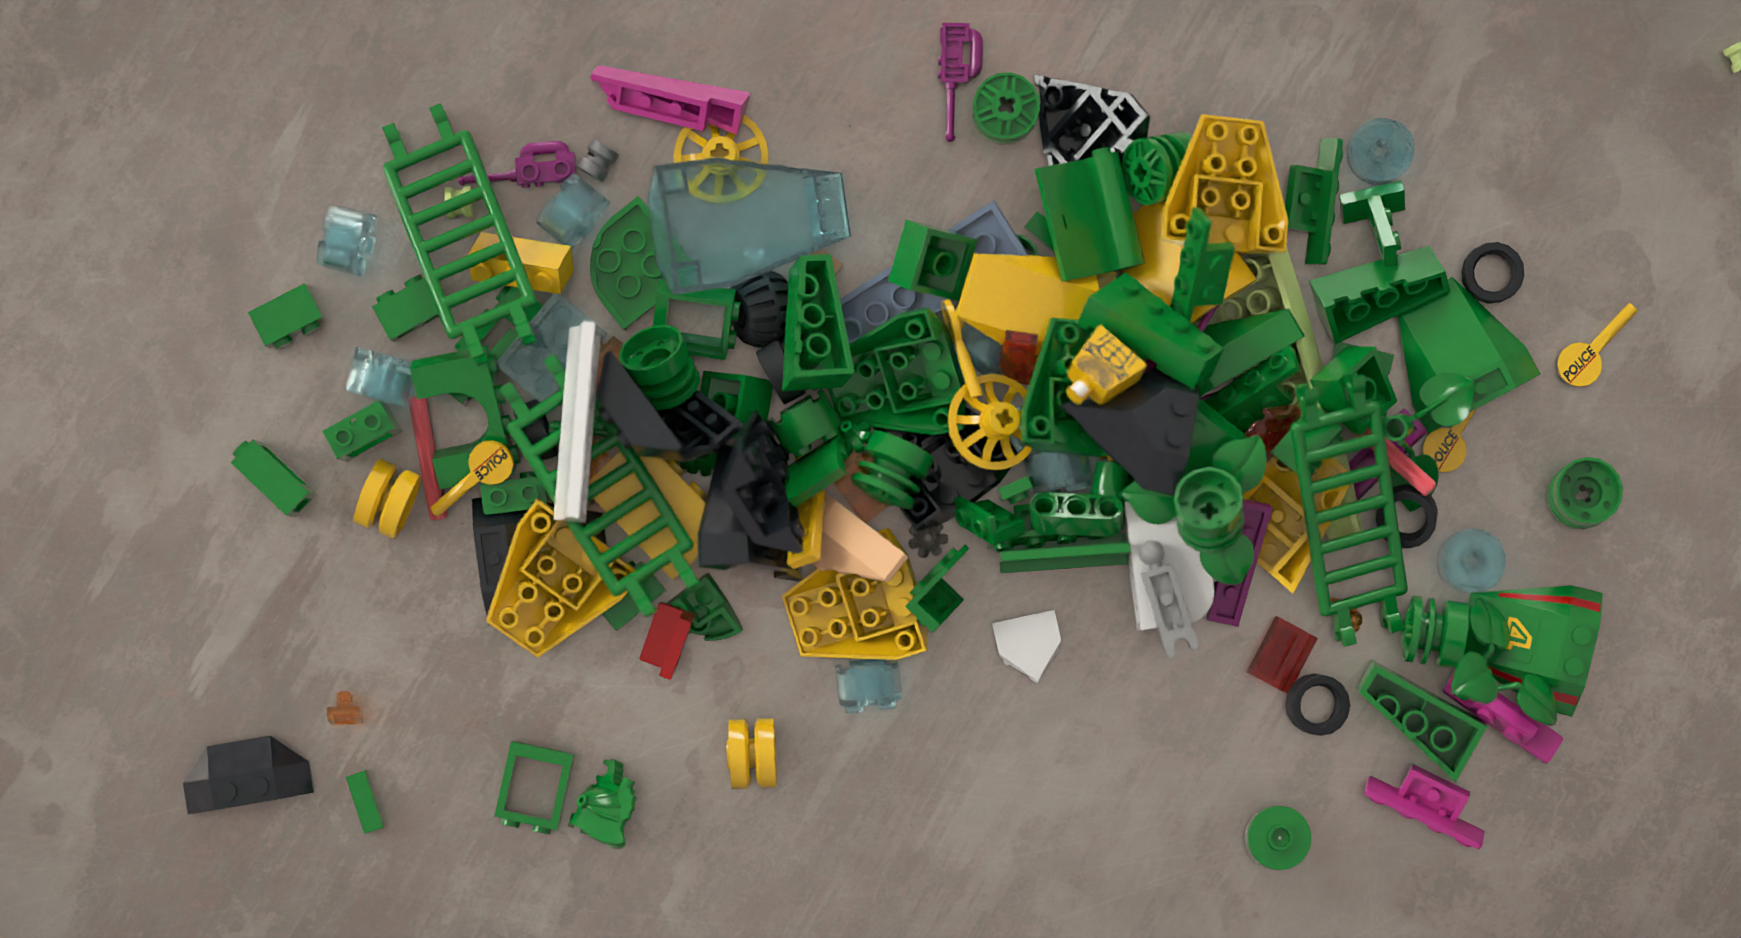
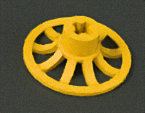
M744 115L742 123L751 129L755 137L736 144L733 141L736 136L734 133L728 132L725 137L720 136L718 127L711 124L709 126L712 139L709 141L692 131V128L684 127L679 133L674 148L675 169L682 184L699 199L718 204L733 203L745 198L760 185L767 170L769 152L762 131L747 116ZM686 137L703 148L702 152L681 155ZM759 144L761 163L740 157L739 152ZM703 161V168L694 178L689 180L684 172L682 163ZM737 165L758 171L748 186L744 184L735 170ZM710 172L715 173L713 195L705 193L696 187ZM728 173L740 191L731 195L721 196L723 174Z
M988 374L977 377L979 384L984 383V391L989 404H984L976 398L971 399L965 383L957 391L950 404L948 412L950 437L959 453L968 462L977 467L987 470H1002L1013 467L1024 460L1032 451V448L1025 445L1023 450L1015 456L1009 442L1011 434L1021 440V430L1018 428L1021 410H1017L1011 404L1012 399L1018 392L1025 400L1027 390L1014 379L1004 375ZM993 382L1010 386L1002 402H999L995 396ZM962 399L981 412L980 415H957ZM957 424H980V429L962 441L958 433ZM987 436L988 439L983 449L982 459H980L967 448L982 437ZM1000 440L1002 451L1007 460L990 462L993 448L997 441Z

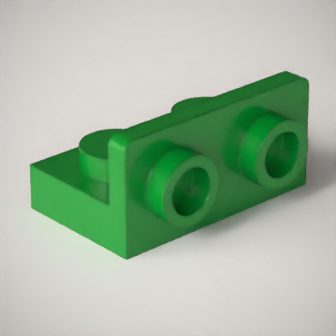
M962 496L954 498L956 508L954 516L958 525L993 546L1026 531L1023 519L989 499L981 500L974 504Z

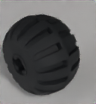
M755 269L742 274L730 287V289L736 290L735 301L741 302L738 321L732 320V326L737 331V336L745 344L757 348H763L776 340L782 343L785 340L787 280L781 274L768 269Z

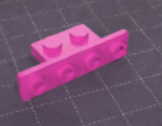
M1454 671L1443 688L1444 694L1543 763L1547 764L1551 761L1563 741L1561 735L1548 726L1530 718L1518 705L1499 692L1495 701L1490 704H1481L1471 699L1467 701L1461 700L1457 695L1451 693Z
M1412 764L1399 789L1373 776H1369L1364 794L1369 796L1373 802L1394 808L1403 817L1416 819L1426 824L1434 832L1445 833L1455 838L1463 846H1472L1480 849L1483 845L1484 830L1458 818L1470 797V791Z

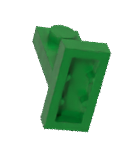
M1402 181L1339 195L1340 215L1343 224L1369 219L1384 266L1397 264V251L1401 250V242L1398 232H1392L1390 226H1393L1391 213L1405 210V190Z

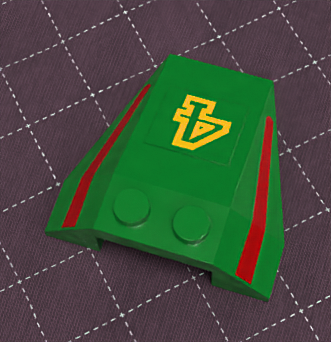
M1573 585L1470 593L1469 609L1476 598H1482L1490 602L1502 613L1509 626L1510 641L1508 647L1503 650L1494 647L1493 653L1485 660L1488 669L1492 671L1491 675L1501 684L1515 682L1522 684V679L1526 675H1537L1551 688L1556 702L1557 713L1572 717L1586 685L1601 624L1603 593ZM1468 625L1464 655L1469 652H1475L1482 656L1487 649V645H1483L1475 639ZM1510 689V690H1512L1513 692H1515L1516 694H1518V692H1519V691L1516 690V689Z

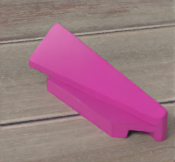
M597 66L590 76L591 80L597 81L607 95L606 101L612 109L704 131L707 123L728 132L738 134L750 99V93L606 66Z

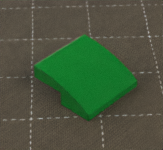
M840 433L787 467L790 477L785 479L788 502L794 507L799 506L847 474L844 461L848 459V454L843 436Z

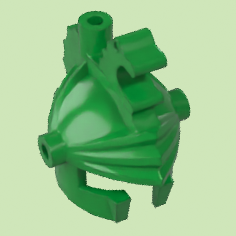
M605 759L603 764L608 766L607 773L604 776L597 775V783L590 785L577 798L576 804L579 807L575 814H571L568 826L580 828V833L588 835L590 838L606 844L612 849H622L625 846L624 828L635 810L637 798L635 797V790L632 788L636 782L623 777L624 770L621 762L615 759L610 761Z

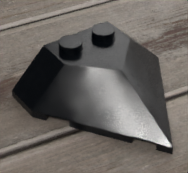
M1034 74L1035 86L1039 87L1041 101L1039 121L1043 154L1047 155L1048 166L1085 160L1093 157L1091 151L1104 147H1110L1111 152L1118 151L1122 166V158L1126 147L1132 141L1148 136L1151 116L1133 94Z
M1153 369L1143 373L1137 383L1103 405L1096 403L1088 396L1080 404L1070 401L1060 406L1068 415L1071 414L1084 427L1083 430L1119 466L1122 465L1135 478L1134 481L1143 490L1175 496L1176 488L1180 483L1189 457L1199 398L1198 386L1192 389L1162 371Z

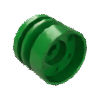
M1011 72L997 73L987 78L977 89L972 105L973 122L978 132L988 141L999 145L1015 144L1025 139L1034 129L1040 112L1039 96L1033 84L1023 76ZM1003 100L1005 103L1012 101L1014 103L1011 109L1013 113L1009 114L1007 111L1001 113L999 111L1001 107L1000 101Z
M1178 131L1160 136L1141 138L1132 141L1126 147L1122 158V170L1127 190L1138 203L1152 205L1166 202L1192 138L1190 133Z
M655 325L642 329L629 337L621 347L619 360L622 367L654 410H666L678 406L689 399L698 389L700 383L698 369L694 365L693 358L689 355L688 347L681 332L675 327Z
M875 430L872 432L864 449L875 462L859 461L857 467L863 473H853L850 481L864 491L866 495L883 504L909 510L915 501L906 493L917 495L920 491L919 487L909 479L910 477L925 479L934 458L923 449L904 439Z
M1584 457L1572 461L1553 476L1548 486L1547 502L1550 512L1558 522L1572 529L1584 530L1599 525L1616 513L1622 502L1623 486L1619 474L1610 464L1599 458ZM1579 490L1581 492L1586 490L1589 495L1585 500H1578L1576 498Z
M1198 469L1186 475L1178 484L1174 496L1179 536L1187 546L1199 552L1215 553L1226 550L1236 543L1242 535L1244 527L1241 486L1232 475L1220 469Z
M1413 595L1408 610L1405 612L1403 631H1401L1403 662L1412 663L1418 649L1419 664H1426L1430 652L1434 651L1438 667L1456 669L1465 652L1469 624L1468 603L1446 600L1439 614L1436 613L1434 598L1427 599L1423 611L1422 596Z

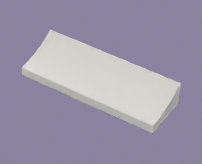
M582 321L581 325L569 328L553 519L557 521L586 523L601 329L595 322Z

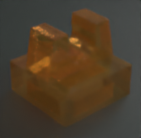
M350 691L337 692L336 707H327V721L331 725L363 724V711L359 706H353V695H350Z

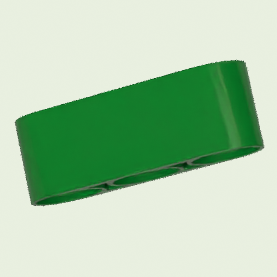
M1041 492L1034 495L1030 501V522L1032 528L1042 534L1115 536L1123 528V503L1118 497L1113 495Z

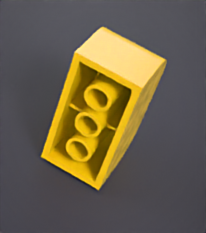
M619 452L589 481V485L625 463L626 459L622 453ZM639 456L694 543L693 548L683 555L689 566H691L698 559L697 535L705 506L703 499L707 494L694 481L689 485L684 481L681 476L685 472L674 460L668 459L665 461L661 458ZM633 472L593 499L608 512L644 488ZM650 499L616 521V523L630 536L660 517L661 514ZM666 527L639 546L651 559H654L677 544L678 541L669 527ZM672 562L662 568L672 580L676 581L680 577Z

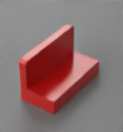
M659 602L639 659L660 667L659 676L671 680L676 671L695 613L665 602Z

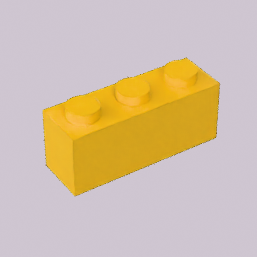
M481 232L468 255L500 242L498 235ZM512 237L532 289L561 294L574 272L571 246ZM502 254L469 269L471 280L481 282L511 268L505 254ZM516 281L505 285L518 287Z

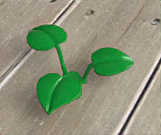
M1457 373L1439 374L1431 377L1423 384L1419 396L1421 401L1427 406L1425 409L1411 416L1396 414L1389 417L1388 412L1382 415L1385 437L1391 441H1397V444L1402 446L1409 454L1407 457L1435 481L1436 486L1430 493L1431 496L1439 481L1438 466L1430 455L1423 454L1415 457L1414 450L1405 442V438L1412 434L1414 429L1413 422L1430 412L1433 420L1442 426L1458 425L1467 418L1473 405L1475 383L1469 377ZM1393 468L1390 469L1392 487L1410 484ZM1400 500L1410 512L1421 507L1419 503L1413 500Z
M1259 435L1229 441L1220 446L1212 458V468L1223 470L1232 475L1241 486L1242 493L1254 489L1261 482L1265 473L1266 451ZM1135 481L1131 482L1122 491L1123 496L1136 514L1148 523L1164 524L1176 516L1174 496L1143 490ZM1242 534L1236 543L1226 550L1215 553L1199 552L1203 568L1211 577L1225 584L1237 585L1244 580L1253 563L1254 549L1249 538Z
M1476 598L1469 609L1468 625L1475 639L1481 644L1487 645V649L1482 656L1475 652H1469L1462 656L1454 674L1451 693L1464 701L1471 699L1481 704H1490L1495 701L1498 691L1516 689L1519 691L1517 702L1530 718L1547 726L1555 725L1557 709L1554 694L1541 677L1529 674L1523 677L1522 684L1515 682L1497 685L1496 680L1491 675L1492 671L1488 669L1485 660L1493 653L1494 647L1500 650L1508 647L1510 641L1509 626L1502 613L1494 605L1482 598Z

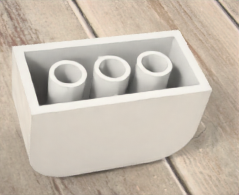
M1123 502V523L1126 543H1130L1131 552L1127 554L1137 630L1158 628L1141 573L1150 571V568L1139 557L1140 546L1149 540L1158 541L1163 546L1164 558L1161 561L1162 566L1173 564L1191 623L1198 621L1209 611L1214 598L1213 582H1217L1203 568L1199 551L1187 546L1179 536L1176 516L1164 524H1151L1142 520L1129 502Z

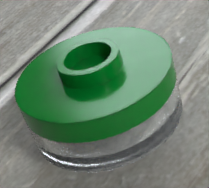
M1272 806L1263 808L1256 812L1246 824L1244 830L1246 852L1253 862L1268 870L1290 869L1302 862L1309 852L1311 846L1310 827L1305 818L1290 807Z

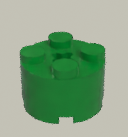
M823 389L817 391L818 398L813 400L810 394L779 412L781 415L779 421L776 422L773 417L768 420L787 455L793 453L795 458H798L812 449L811 443L819 438L825 442L840 433L838 426L842 421Z

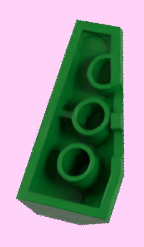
M1290 309L1207 325L1203 333L1210 336L1224 350L1211 377L1198 385L1199 397L1305 337Z

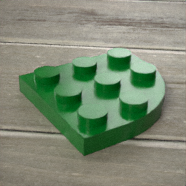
M639 196L604 224L592 246L590 276L594 290L602 304L623 330H626L655 306L656 292L660 279L685 282L698 272V269Z

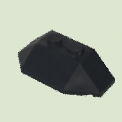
M611 350L606 352L596 394L602 406L597 409L608 426L611 423L616 425L619 431L615 435L626 450L632 447L638 456L678 461L685 460L687 455L672 432Z
M698 390L678 406L666 410H655L684 449L687 458L681 462L713 455L743 427L741 421Z
M271 735L207 746L183 782L188 814L314 793L309 760L300 756Z

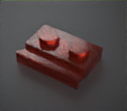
M1286 405L1265 408L1262 413L1266 416L1263 420L1254 422L1248 428L1246 437L1259 435L1263 441L1265 451H1272L1289 432L1291 425L1294 423L1292 421L1294 417L1301 416V410L1296 406Z
M1275 616L1246 673L1287 694L1293 683L1297 680L1318 638Z

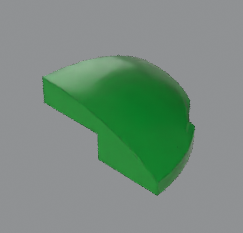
M709 573L699 578L701 584L691 590L685 588L667 602V604L695 613L689 633L704 635L705 641L726 639L743 630L733 608Z

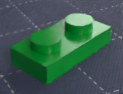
M1026 476L1000 487L996 491L1001 502L1008 499L1010 505L1028 498L1027 491L1033 487L1029 477Z

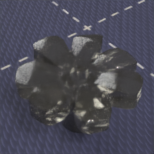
M941 523L916 531L911 525L909 533L914 538L909 539L908 546L910 549L919 548L918 556L921 558L928 557L929 551L935 557L940 555L942 549L939 545L947 544L948 535L940 533L944 525ZM926 535H930L931 539L929 541L925 540Z

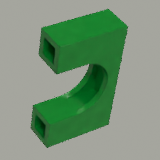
M488 345L483 347L489 362L478 367L472 359L469 349L412 361L410 373L417 399L447 393H463L476 399L484 408L488 418V428L477 440L468 444L435 450L432 461L439 489L454 487L471 472L468 463L470 453L476 445L484 441L500 442L509 449L514 461L510 475H515L517 463L521 462L517 444L512 445L510 433L507 429L508 424L512 420L509 414H504L502 404L506 403V398L500 390L503 385H497L495 373H499L495 354L490 355Z

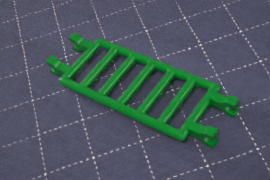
M439 103L429 109L442 139L407 154L401 134L395 124L392 123L382 127L395 158L383 165V172L446 335L450 339H456L464 335L470 355L478 367L489 362L477 333V329L512 316L524 346L526 347L537 342L524 311L536 304V296L471 133L467 130H462L454 134L447 113L443 109L442 104ZM462 145L467 157L466 161L404 187L402 186L398 171ZM473 172L478 185L477 188L413 214L408 198ZM481 199L484 200L488 215L429 240H423L418 226ZM494 226L500 242L436 269L434 268L429 253ZM505 254L511 268L510 270L445 297L440 284L441 280ZM516 281L522 297L456 324L450 308Z
M553 354L543 361L561 390L530 410L514 384L509 382L501 387L500 390L518 416L508 424V432L555 504L558 468L549 472L540 456L560 444L561 428L534 445L531 444L522 430L563 404L566 370L558 357ZM596 397L594 421L600 418L609 435L592 445L591 461L617 445L626 462L589 485L587 502L633 472L644 489L586 526H583L581 522H565L613 596H620L628 591L643 616L647 618L657 612L639 583L672 562L689 590L701 584L683 556L693 548L694 543L640 457L632 447L627 450L623 447L615 435L619 429L614 423L608 426L597 409L602 406ZM651 499L661 516L601 554L591 537ZM666 527H669L678 543L618 581L608 564Z
M1356 371L1343 373V381L1348 391L1350 407L1320 416L1317 407V388H1310L1307 383L1295 386L1297 399L1301 407L1302 420L1293 423L1290 428L1319 612L1322 616L1326 617L1333 615L1335 641H1342L1344 647L1357 644L1349 610L1380 602L1382 628L1389 627V632L1392 634L1403 631L1396 597L1402 596L1408 591L1381 408L1376 401L1366 403L1365 376H1357ZM1369 416L1371 434L1307 451L1304 433ZM1373 446L1376 464L1312 481L1310 463ZM1378 477L1379 495L1316 511L1314 494ZM1383 507L1384 525L1321 542L1319 524ZM1387 537L1389 555L1326 572L1325 554ZM1392 567L1393 585L1331 602L1328 585Z

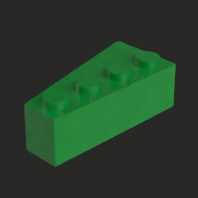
M1430 245L1398 254L1397 264L1384 266L1381 259L1309 280L1319 318L1334 344L1340 343L1450 291L1446 271Z
M831 254L802 255L788 272L782 391L842 388L855 372Z
M1124 273L1090 295L1076 324L1085 330L1089 326L1097 329L1098 326L1102 325L1123 345L1130 348L1131 352L1139 359H1150L1156 362V369L1192 389L1211 377L1224 350L1210 336L1203 333L1189 322L1187 318L1180 315L1161 298L1154 295L1127 273Z
M1374 660L1371 661L1357 686L1358 692L1446 772L1452 780L1457 781L1487 729V725L1484 722Z

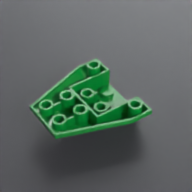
M1453 277L1448 279L1450 291L1397 315L1411 401L1416 413L1427 407L1419 396L1421 387L1428 379L1439 374L1457 373L1467 376L1474 381L1475 391L1471 411L1540 375L1526 346ZM1431 412L1419 418L1422 425L1427 429V434L1442 427V425L1433 420Z
M929 307L899 313L849 344L855 374L842 388H828L833 407L842 422L856 419L858 425L865 421L870 427L929 435L949 432L948 412L950 404L957 391L965 383L948 327ZM962 399L959 405L957 415L965 416L966 401ZM957 424L958 430L965 428V424Z
M1051 318L1021 410V443L1038 452L1091 457L1109 456L1083 430L1084 427L1071 414L1068 415L1060 407L1062 404L1072 401L1067 395V389L1074 382L1069 379L1068 372L1074 359L1096 329L1089 326L1085 330L1076 325L1078 320Z

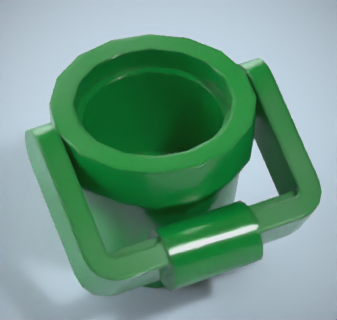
M1097 461L1092 488L1089 494L1113 495L1122 502H1128L1123 496L1122 491L1134 479L1129 478V472L1116 462Z

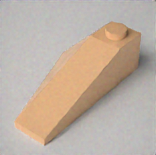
M825 493L820 560L812 562V564L822 571L828 572L830 569L844 575L852 573L858 574L862 578L889 582L908 556Z

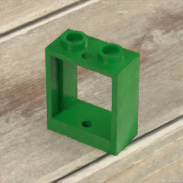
M660 279L656 292L653 326L668 325L671 299L724 306L721 338L681 332L688 347L689 355L726 360L728 350L735 349L737 331L731 330L732 320L738 321L741 302L735 301V289Z
M377 400L324 429L322 432L336 458L348 462L403 431L389 405Z
M253 439L248 443L245 440L233 452L235 458L231 461V464L286 516L296 517L317 495L264 443Z
M514 740L511 741L494 817L502 818L500 824L519 828L520 823L533 825L532 831L550 835L551 830H558L576 754ZM517 756L563 766L551 820L506 810Z

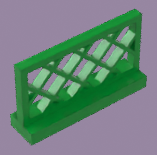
M1119 533L1115 536L1092 540L1089 536L1077 537V541L1068 544H1059L1058 540L1045 542L1044 546L1038 548H1027L1026 545L1013 546V550L999 553L1000 574L1127 565V553L1131 552L1130 543H1126V533Z

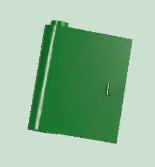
M1110 147L1091 151L1093 157L1085 160L1034 169L1062 282L1145 264L1118 151L1111 152Z

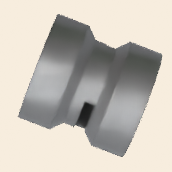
M592 139L587 146L589 152L585 157L579 159L576 167L598 181L603 182L607 176L609 164H614L619 155L604 144Z

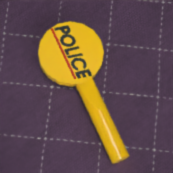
M949 299L941 301L943 317L951 339L955 343L959 365L971 399L980 397L983 393L972 360L962 340L960 328L964 327L963 320L955 316L957 309H954Z
M1628 303L1590 345L1578 342L1570 344L1562 350L1558 356L1557 369L1564 382L1571 386L1583 387L1597 380L1602 369L1599 353L1638 312L1632 304Z
M1477 409L1471 411L1467 418L1458 425L1451 426L1450 429L1439 428L1431 432L1424 439L1422 455H1430L1435 460L1439 472H1451L1464 462L1467 450L1466 443L1461 434Z
M484 441L476 445L470 453L468 461L471 472L432 505L431 511L439 517L479 481L490 485L505 481L511 474L514 465L513 456L509 449L496 441Z

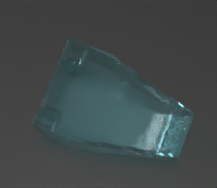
M719 157L653 166L647 199L656 264L672 295L736 286L781 265L797 260L802 255L816 252L851 237L842 173L793 168L775 164H761L751 161L729 160Z

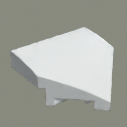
M1055 610L992 623L999 657L1003 659L1004 664L1007 666L1011 665L1028 675L1032 681L1039 683L1050 662L1060 652L1059 647L1062 644Z

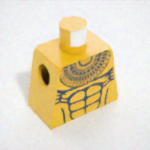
M1100 325L1070 367L1068 377L1074 383L1067 389V395L1077 404H1080L1090 396L1096 403L1103 405L1137 383L1144 372L1146 364Z

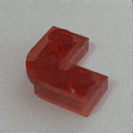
M1006 330L1000 350V369L1007 378L1015 380L1020 384H1030L1038 356L1035 355L1038 334Z

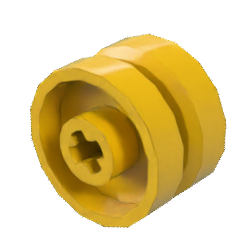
M379 458L361 490L353 522L363 527L371 528L380 517L379 533L392 539H397L415 503L422 482V475L406 469L401 472L395 481L397 474L396 465Z
M758 718L754 728L755 738L751 739L749 723L746 719L729 720V740H726L727 769H730L731 789H748L751 784V769L755 768L757 784L760 788L777 787L774 718Z

